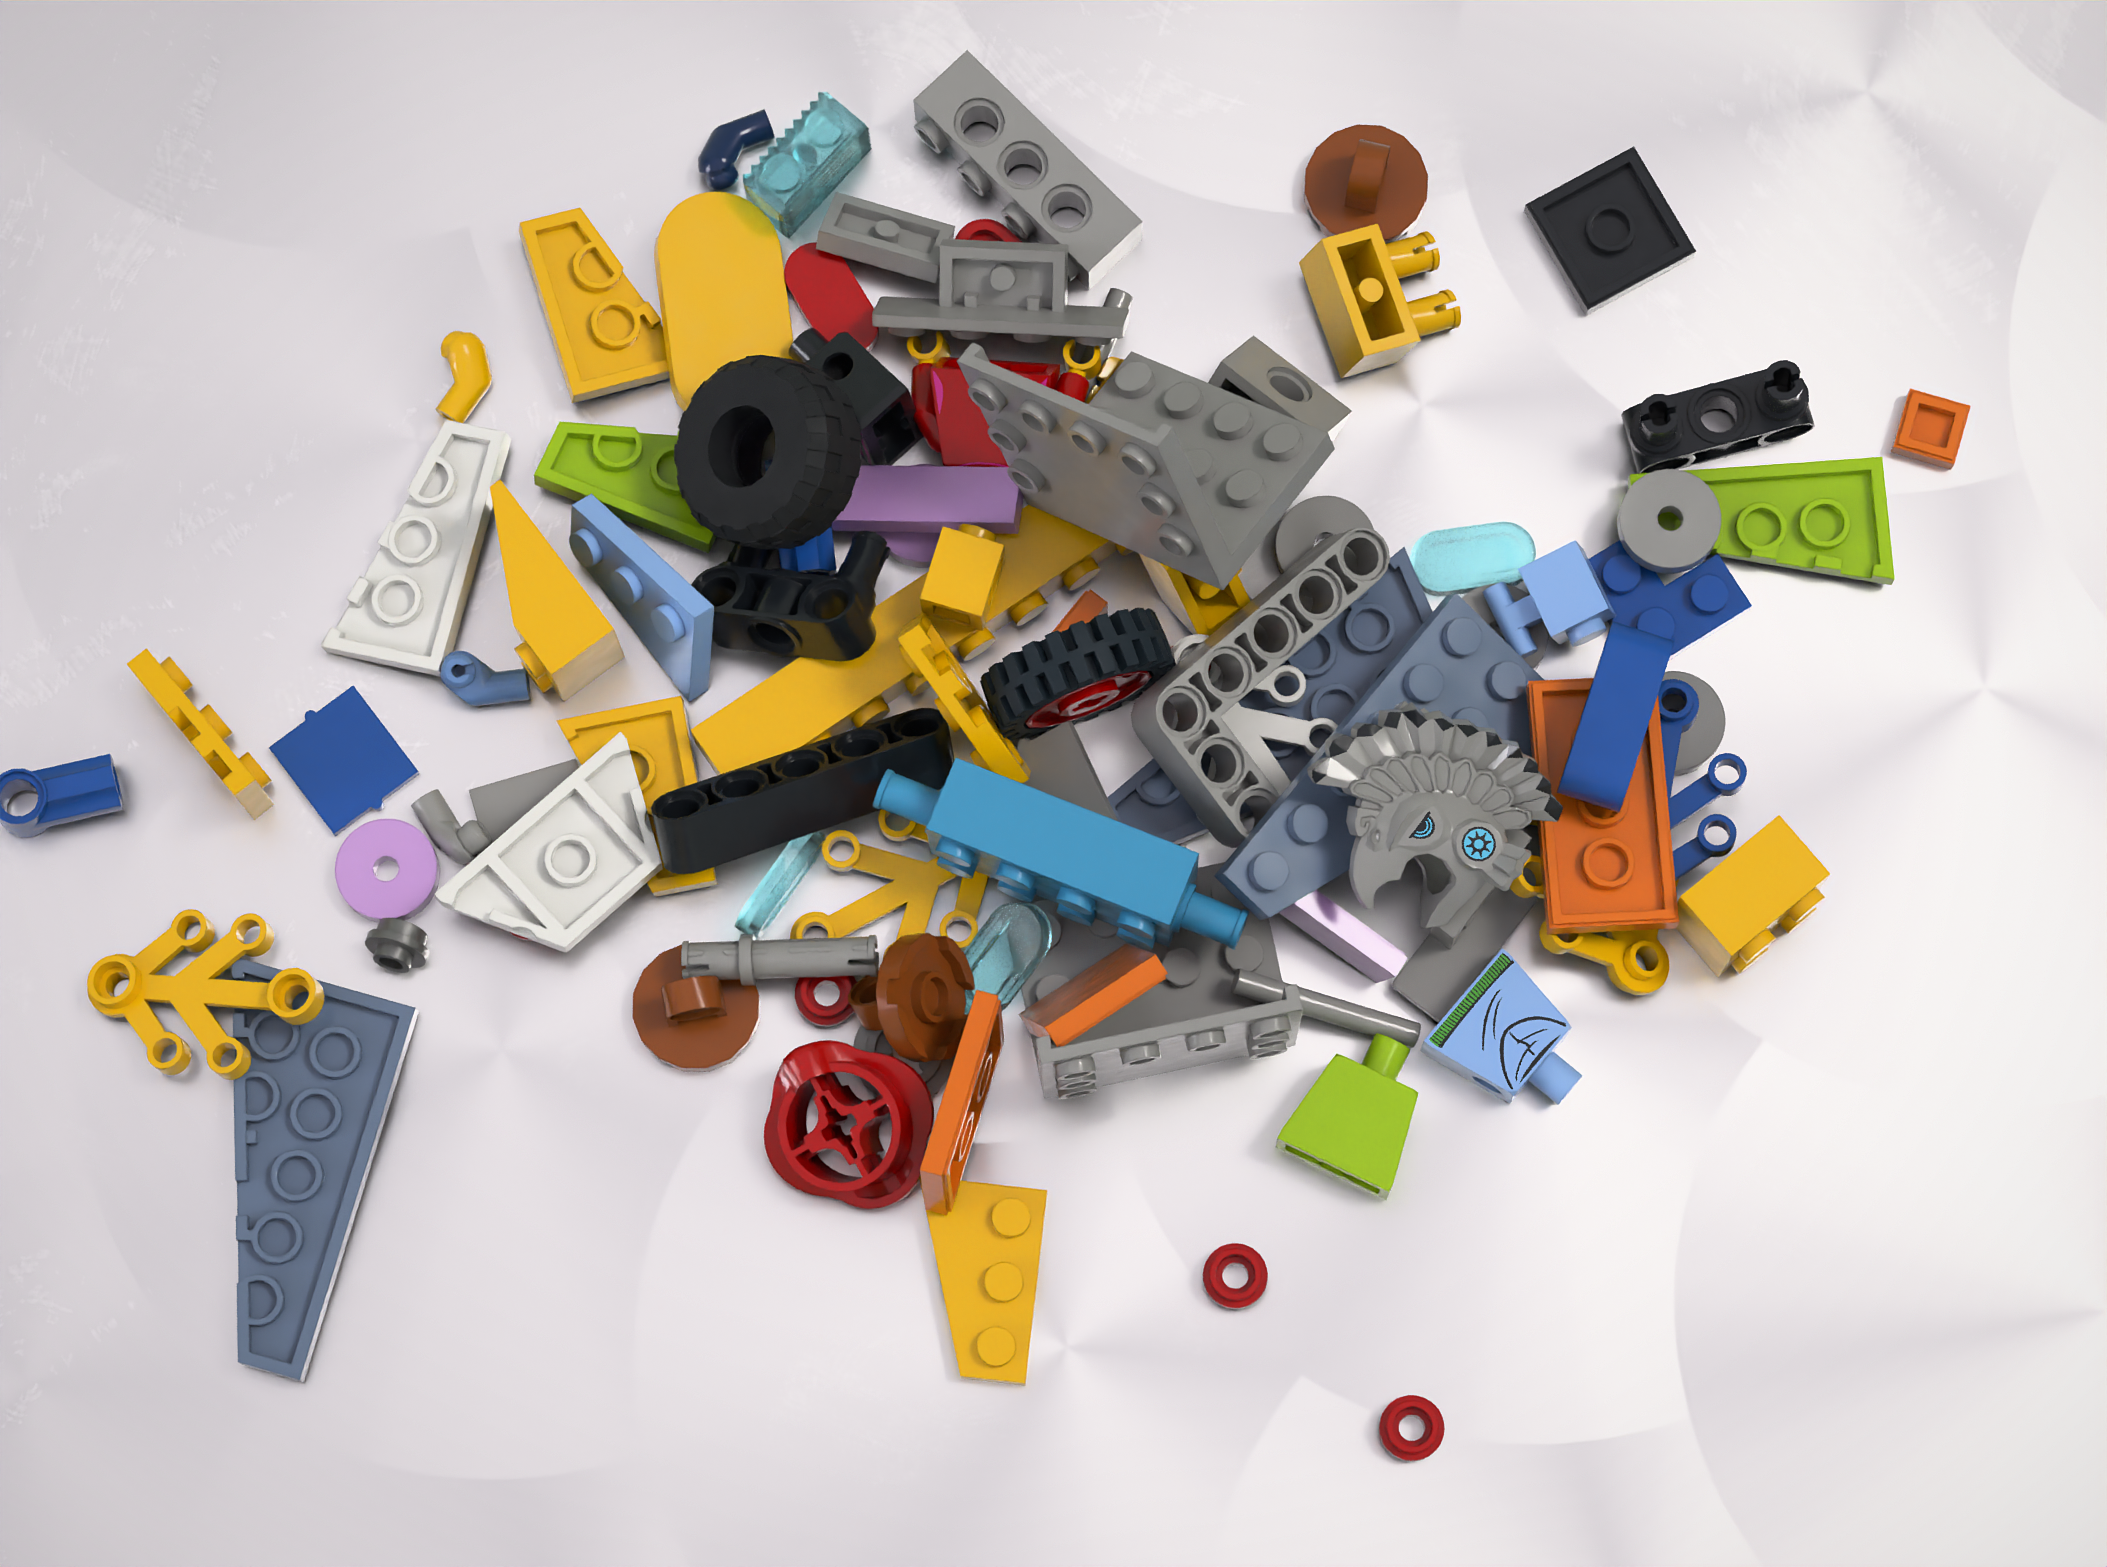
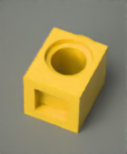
M960 524L958 530L942 527L920 596L922 613L926 612L928 615L983 631L1005 563L1004 544L995 542L996 535L994 533L970 524Z

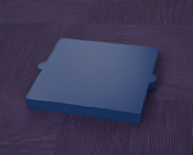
M351 686L319 711H307L303 723L269 747L335 836L372 809L374 811H381L384 808L383 801L420 774L354 686Z

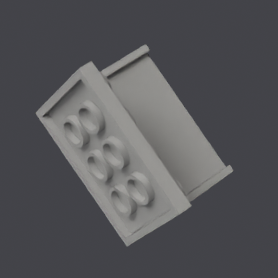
M973 342L957 360L969 385L968 395L980 407L989 426L988 435L1000 448L1009 466L1007 469L1008 476L1020 488L1028 505L1221 590L1225 589L1335 450L1329 433L1132 351L1089 404L990 363L983 347Z
M1225 862L1199 867L1195 885H1197L1195 892L1238 909L1249 911L1246 924L1235 950L1228 948L1225 944L1182 927L1179 933H1174L1169 947L1155 942L1152 950L1144 949L1117 937L1116 934L1119 927L1095 918L1092 926H1087L1063 917L1056 912L1059 904L1048 899L1004 908L1025 1009L1124 944L1156 954L1168 973L1165 975V980L1065 1046L1056 1047L1050 1044L1049 1036L1039 1038L1031 1034L1044 1098L1058 1096L1059 1099L1076 1098L1096 1092V1087L1249 1056L1250 1059L1266 1058L1284 1053L1288 1050L1287 1047L1296 1045L1303 1011L1297 984L1284 986L1282 1000L1271 1003H1263L1231 993L1232 981L1238 968L1282 982L1283 980L1269 918L1259 920L1214 877Z

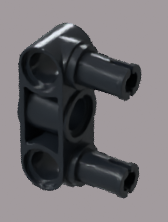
M1788 360L1776 361L1764 370L1671 395L1653 394L1642 403L1626 409L1621 414L1638 474L1651 473L1662 469L1678 470L1719 458H1726L1730 455L1799 437L1815 428V422L1809 405V389L1803 378H1801L1799 367L1794 362ZM1720 408L1728 411L1733 416L1736 424L1725 432L1710 431L1701 421L1703 414L1711 409Z
M858 531L852 538V544L838 573L826 576L798 573L784 568L765 569L773 550L735 544L726 562L706 569L696 577L691 585L714 606L712 640L720 647L767 653L781 658L795 656L831 661H850L862 656L875 641L876 629L871 619L876 607L874 588L891 549L886 547L887 541L882 536L870 531Z

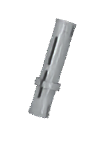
M741 934L739 941H683L681 966H686V969L682 970V977L685 979L697 976H717L719 980L740 979L742 986L756 985L757 979L862 975L877 977L879 953L875 952V949L878 948V941L876 935H869V937L756 940L754 934Z

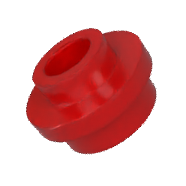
M854 976L800 977L795 987L797 1007L808 1021L816 1025L835 1026L841 1024L854 1013L848 1002V994L857 981ZM826 984L834 985L840 991L838 1000L830 1006H823L815 999L818 988Z
M1231 1243L1217 1248L1208 1257L1204 1265L1203 1283L1206 1292L1213 1301L1226 1308L1241 1309L1252 1305L1262 1296L1267 1285L1268 1271L1265 1261L1256 1250L1244 1244ZM1238 1265L1244 1268L1248 1275L1246 1284L1236 1289L1228 1287L1222 1277L1227 1267Z
M1417 1395L1402 1396L1392 1401L1383 1411L1379 1422V1435L1384 1447L1393 1456L1405 1461H1419L1429 1457L1440 1446L1444 1436L1445 1426L1441 1412L1430 1400ZM1406 1417L1419 1419L1424 1428L1422 1437L1415 1441L1403 1438L1399 1432L1401 1420Z

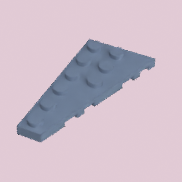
M1405 547L1401 548L1390 558L1388 569L1380 580L1280 665L1294 666L1305 676L1306 691L1303 699L1298 704L1291 707H1282L1271 700L1268 692L1251 690L1238 701L1240 706L1312 721L1316 718H1328L1339 726L1433 612ZM1283 676L1275 682L1274 687L1279 694L1291 696L1298 691L1299 684L1293 677ZM1316 729L1311 733L1309 739L1314 747L1320 749L1332 733L1327 729ZM1263 739L1291 782L1312 758L1307 754L1304 747ZM1205 751L1201 759V768L1207 777L1212 756ZM1154 758L1107 797L1119 822L1174 844H1181L1209 832L1206 826L1198 820L1194 810ZM1243 802L1239 812L1240 819L1253 815L1250 806Z
M1457 593L1446 596L1330 737L1336 733L1350 737L1351 728L1356 722L1378 725L1379 710L1394 709L1395 705L1406 701L1408 704L1412 702L1419 710L1422 708L1429 712L1440 710L1451 719H1468L1477 727L1494 728L1501 739L1518 742L1522 753L1532 757L1526 686L1528 681L1544 679ZM1325 743L1214 875L1259 920L1274 916L1350 870V856L1356 836L1350 835L1346 819L1348 806H1355L1357 797L1344 793L1340 787L1314 784L1307 771V768L1317 760L1326 757Z
M240 958L232 964V979L236 981L270 983L283 970ZM319 980L317 981L321 984L324 991V1004L320 1013L308 1023L292 1025L269 1010L234 1008L233 1038L246 1046L251 1054V1064L248 1071L242 1077L233 1080L235 1181L237 1182L238 1215L236 1216L239 1282L237 1283L238 1363L300 1382H304L419 1013L415 1007ZM301 992L294 998L292 1003L293 1010H297L304 1005L309 996L308 992Z

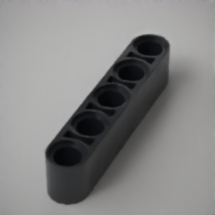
M918 708L661 795L653 802L651 810L664 868L676 874L700 872L878 811L879 809L873 807V802L887 769L940 790L945 785L955 760L948 723L937 709Z

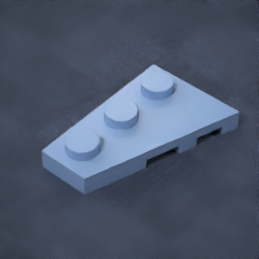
M592 493L572 504L569 544L576 559L585 566L688 702L708 691L714 606Z

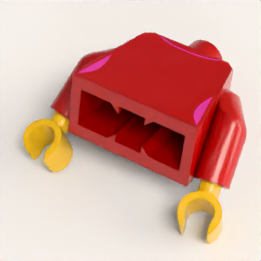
M936 332L937 344L934 350L926 354H921L922 343L918 336L908 337L907 349L917 363L911 372V397L917 410L914 414V421L930 449L941 453L944 466L1009 467L1000 448L988 435L989 426L980 407L968 395L969 385L957 363L959 358L950 357V346L941 332ZM1075 339L1069 340L1063 347V361L1066 373L1061 375L1060 364L989 360V362L1085 402L1090 386L1088 380L1098 375L1101 369V350L1099 346H1095L1093 358L1087 363L1078 364L1072 360L1076 349Z

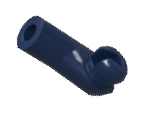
M765 109L722 124L712 131L698 157L699 172L705 174L706 184L710 188L722 190L734 185L739 178L734 163L737 161L741 151L775 139Z

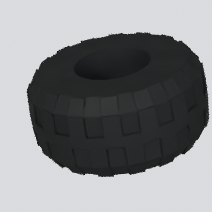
M753 355L734 362H728L718 368L708 380L703 381L691 397L687 410L682 414L678 425V440L674 446L677 483L681 496L690 508L692 516L701 526L706 527L713 532V535L726 541L767 550H775L777 548L792 549L805 545L807 541L820 536L832 526L841 511H844L853 494L852 490L856 479L859 478L862 462L860 459L862 438L860 424L857 422L853 410L854 406L846 392L839 388L833 378L821 370L796 360L766 355ZM774 429L776 448L773 460L764 476H762L761 453L764 442Z

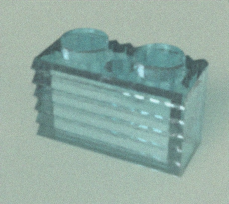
M818 92V101H810V110H801L802 119H793V128H785V137L776 138L777 146L768 147V155L759 156L760 164L751 165V173L743 174L746 199L762 210L774 228L787 238H790L872 149L870 147L869 128L828 92Z

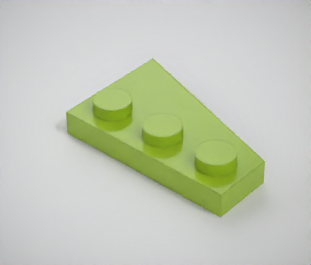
M559 421L535 471V485L575 501H579L592 493L618 518L708 554L717 537L713 535V532L697 522L692 516L685 499L681 496L677 483V468L674 461V446L677 444L679 431L677 436L639 433L636 427Z

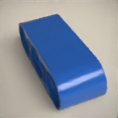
M1612 621L1557 793L1617 813L1620 812L1672 652L1673 640Z

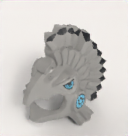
M1406 701L1395 705L1394 709L1379 710L1378 725L1356 722L1351 728L1350 737L1336 733L1325 740L1326 757L1317 760L1307 768L1308 775L1314 784L1340 787L1344 793L1357 797L1355 806H1348L1346 819L1350 835L1356 836L1351 851L1349 870L1350 882L1356 898L1364 908L1375 909L1374 896L1377 889L1388 881L1400 880L1406 863L1415 858L1423 873L1420 895V928L1424 929L1447 925L1456 912L1486 882L1502 891H1507L1513 880L1522 874L1524 864L1531 856V851L1509 844L1506 830L1523 829L1532 820L1558 822L1563 810L1562 805L1551 794L1550 781L1538 771L1536 760L1522 753L1518 742L1501 739L1494 728L1477 727L1468 719H1451L1440 710L1429 712L1425 708L1419 710L1412 702L1408 704Z

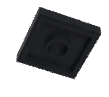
M1634 146L1525 204V214L1586 316L1693 259L1697 252Z

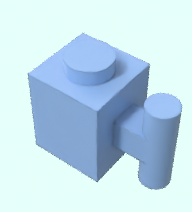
M1576 540L1518 568L1530 595L1515 602L1506 582L1492 585L1482 592L1505 641L1523 659L1538 651L1528 629L1541 622H1544L1550 636L1559 645L1569 640L1572 647L1585 644L1605 633L1607 629L1604 622L1616 617L1584 549Z

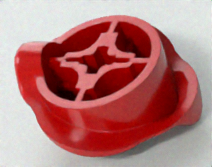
M823 1040L808 1043L789 1052L783 1059L773 1085L770 1111L764 1126L766 1153L775 1171L787 1183L798 1190L811 1195L838 1199L859 1208L874 1209L885 1207L905 1199L914 1190L920 1178V1167L934 1121L933 1100L922 1077L911 1066L898 1058L883 1053L860 1050L839 1041ZM846 1072L857 1075L871 1083L881 1095L864 1101L852 1092L849 1085L842 1086L835 1073ZM816 1091L817 1096L813 1100L819 1113L818 1122L815 1128L808 1134L806 1126L807 1109L810 1099ZM852 1114L856 1119L857 1125L850 1129L849 1135H845L840 1125L847 1121V1115ZM890 1115L892 1136L888 1151L882 1160L880 1154L884 1149L879 1139V1128L882 1121ZM829 1149L840 1152L849 1165L856 1164L862 1177L848 1176L833 1170L817 1154Z

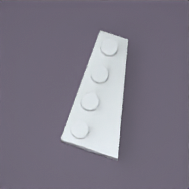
M445 420L407 489V492L410 494L395 522L389 521L378 541L381 547L364 578L359 576L349 593L347 600L350 603L336 628L331 627L324 638L321 647L327 653L440 676L441 666L445 657L453 652L492 511L493 502L490 486L500 480L511 438L505 431Z

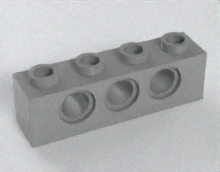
M968 50L913 100L915 120L918 122L914 125V128L921 139L936 153H941L946 149L961 164L957 169L960 176L977 194L984 196L989 191L1005 207L1001 214L1017 234L1024 239H1027L1032 234L1040 243L1068 245V282H1071L1076 277L1089 290L1142 240L1143 221ZM979 121L987 122L997 130L993 137L982 142L970 140L963 132L970 124ZM1019 164L1032 165L1041 173L1034 182L1025 185L1014 183L1007 177L1010 169ZM1068 206L1078 209L1084 215V218L1078 225L1064 228L1056 225L1051 220V215L1057 209Z

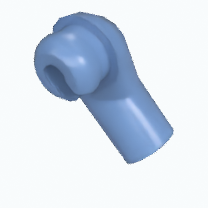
M466 651L449 653L441 666L440 677L442 682L470 705L480 706L530 700L529 676L524 668L495 672L477 657Z

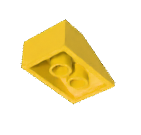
M499 480L490 486L513 625L522 642L514 650L522 661L521 665L540 691L545 693L553 687L565 702L625 658V655L612 625L503 482Z

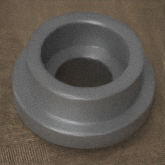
M382 918L377 929L370 930L365 940V946L374 954V962L394 972L406 973L410 970V967H422L425 965L429 955V951L425 947L428 939L426 932L410 922L397 918Z

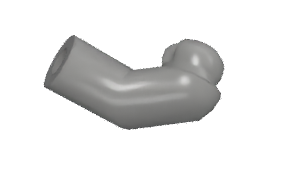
M438 789L423 795L411 805L435 846L459 863H470L477 857V854L483 852L491 845L492 839L490 834L480 821L469 820L461 827Z

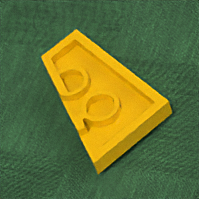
M920 1176L919 1180H920V1185H921V1189H922L921 1176ZM961 1180L951 1212L944 1215L926 1210L961 1379L1026 1386L1047 1190Z

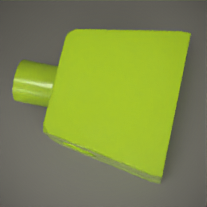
M1376 1033L1361 1064L1336 1053L1282 1128L1277 1138L1276 1147L1386 1200L1394 1183L1419 1093L1396 1081L1410 1053V1049L1388 1036Z

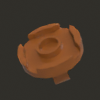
M1357 124L1334 132L1316 147L1305 171L1304 202L1307 210H1310L1312 218L1320 225V231L1326 237L1378 224L1386 244L1400 238L1404 233L1407 235L1416 227L1427 202L1428 173L1420 153L1403 135L1380 125Z
M930 933L904 935L888 948L878 970V976L870 977V975H866L851 988L848 994V1002L861 1025L866 1030H883L886 1040L899 1056L915 1063L951 1059L957 1053L969 1015L965 1014V990H975L974 976L966 955L953 939L947 936H934Z
M682 945L660 953L642 971L633 992L632 1018L641 1041L660 1061L668 1063L683 1072H710L732 1063L750 1043L753 1034L756 1033L760 1024L761 998L756 985L742 986L740 979L719 980L717 976H697L683 979L682 970L686 969V966H681Z

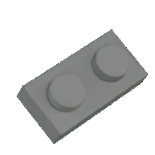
M836 192L819 228L816 249L936 284L940 274V244L943 239H953L955 226Z

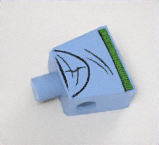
M1503 948L1426 1037L1420 1050L1427 1057L1508 1103H1511L1530 1081L1559 1105L1583 1077L1580 1072L1554 1052L1567 1037L1572 1027L1520 965Z

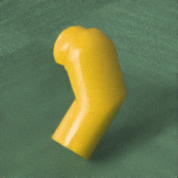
M453 331L443 339L441 355L444 358H448L454 383L435 409L446 420L464 423L489 389L492 374L486 348L480 338L471 332Z

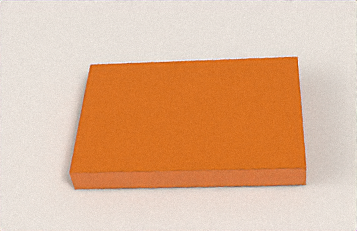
M1124 944L1018 1015L1031 1034L1039 1038L1049 1036L1050 1044L1056 1047L1065 1046L1165 980V975L1168 973L1156 954Z
M976 990L920 1167L925 1210L947 1215L953 1208L1004 1044L1001 1000L995 994Z

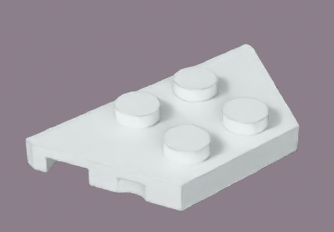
M619 732L434 894L436 900L445 908L567 953L663 869L627 738Z

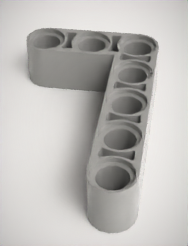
M1367 527L1354 528L1320 541L1141 694L1133 705L1131 721L1137 737L1212 836L1224 846L1238 848L1250 833L1240 820L1239 812L1243 802L1250 806L1254 814V828L1280 795L1221 716L1382 578L1388 569L1390 561L1389 548L1384 538L1375 530ZM1346 546L1354 552L1357 558L1356 573L1349 570L1344 561ZM1301 584L1307 587L1312 595L1313 606L1311 612H1308L1300 602L1299 590ZM1256 623L1264 627L1268 635L1266 651H1263L1254 639ZM1211 661L1216 663L1223 673V684L1220 690L1216 689L1209 679L1208 668ZM1166 700L1177 711L1178 722L1174 730L1163 719L1162 708ZM1205 751L1213 757L1216 763V774L1212 781L1205 776L1201 768V759Z

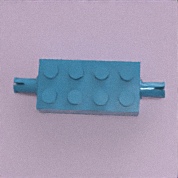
M955 758L945 785L940 791L887 769L874 798V808L879 810L881 808L926 826L925 833L928 837L930 853L939 856L937 861L939 867L969 879L973 878L975 871L999 880L996 887L998 890L1022 901L1032 902L1034 896L1038 895L1058 903L1059 905L1056 910L1058 914L1083 925L1092 926L1095 918L1119 927L1116 934L1117 937L1144 949L1152 950L1155 942L1169 947L1174 933H1179L1182 927L1225 944L1228 948L1235 950L1249 915L1248 910L1238 909L1195 892L1197 888L1195 882L1198 876L1199 853L959 758Z

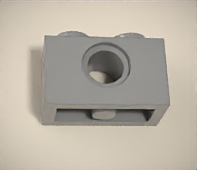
M1254 335L1220 362L1208 382L1329 433L1332 443L1353 412Z

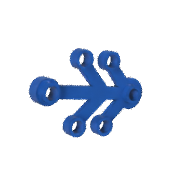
M1678 679L1662 681L1658 693L1670 830L1719 797L1732 796L1738 793L1743 788L1747 775L1746 765L1739 756L1732 753L1719 754L1710 762L1707 774L1670 798L1681 733L1688 731L1693 726L1699 709V699L1696 691L1688 683ZM1669 694H1676L1683 698L1686 706L1681 711L1670 712L1663 707L1661 700ZM1721 766H1731L1737 771L1739 778L1734 783L1724 784L1716 778L1715 771ZM1721 814L1707 816L1698 827L1697 837L1673 851L1675 881L1710 857H1722L1732 850L1737 831L1730 818ZM1718 826L1727 832L1728 840L1722 845H1713L1706 840L1704 833L1708 828Z

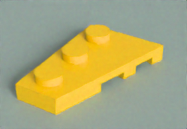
M579 207L520 222L519 234L571 402L575 403L669 379L661 318L651 304L642 299L623 273L624 267L582 209Z
M926 612L905 624L897 638L901 643L899 650L919 679L924 676L939 696L934 702L951 729L956 732L962 728L976 748L970 753L974 764L1020 783L1029 780L1031 770L1012 741L1007 737L1004 738L1000 733L988 705Z
M146 648L127 663L135 676L254 820L274 805L263 790L272 780L249 752H246L238 759L226 745L224 740L233 733L209 704L198 711L184 693L193 687V684L170 656L159 664Z
M682 696L556 720L581 765L619 732L627 738L663 867L662 870L647 882L654 896L658 897L718 885L715 867L692 874H676L664 868L651 810L653 802L661 795L699 782Z

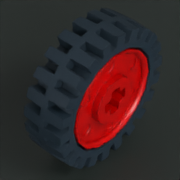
M1135 608L1131 611L1124 609L1118 610L1110 616L1107 613L1095 616L1087 623L1080 621L1071 624L1069 629L1060 632L1056 630L1045 635L1046 639L1042 641H1032L1022 646L1023 651L1011 652L1002 658L1003 662L995 663L988 668L989 672L981 676L980 683L992 717L1003 737L1012 740L1018 737L1026 739L1031 738L1037 733L1040 736L1066 721H1072L1073 725H1075L1077 721L1083 719L1085 721L1098 717V713L1105 710L1113 711L1121 707V703L1124 701H1133L1139 698L1143 691L1150 688L1171 670L1176 663L1155 612L1149 608L1146 610L1144 608Z

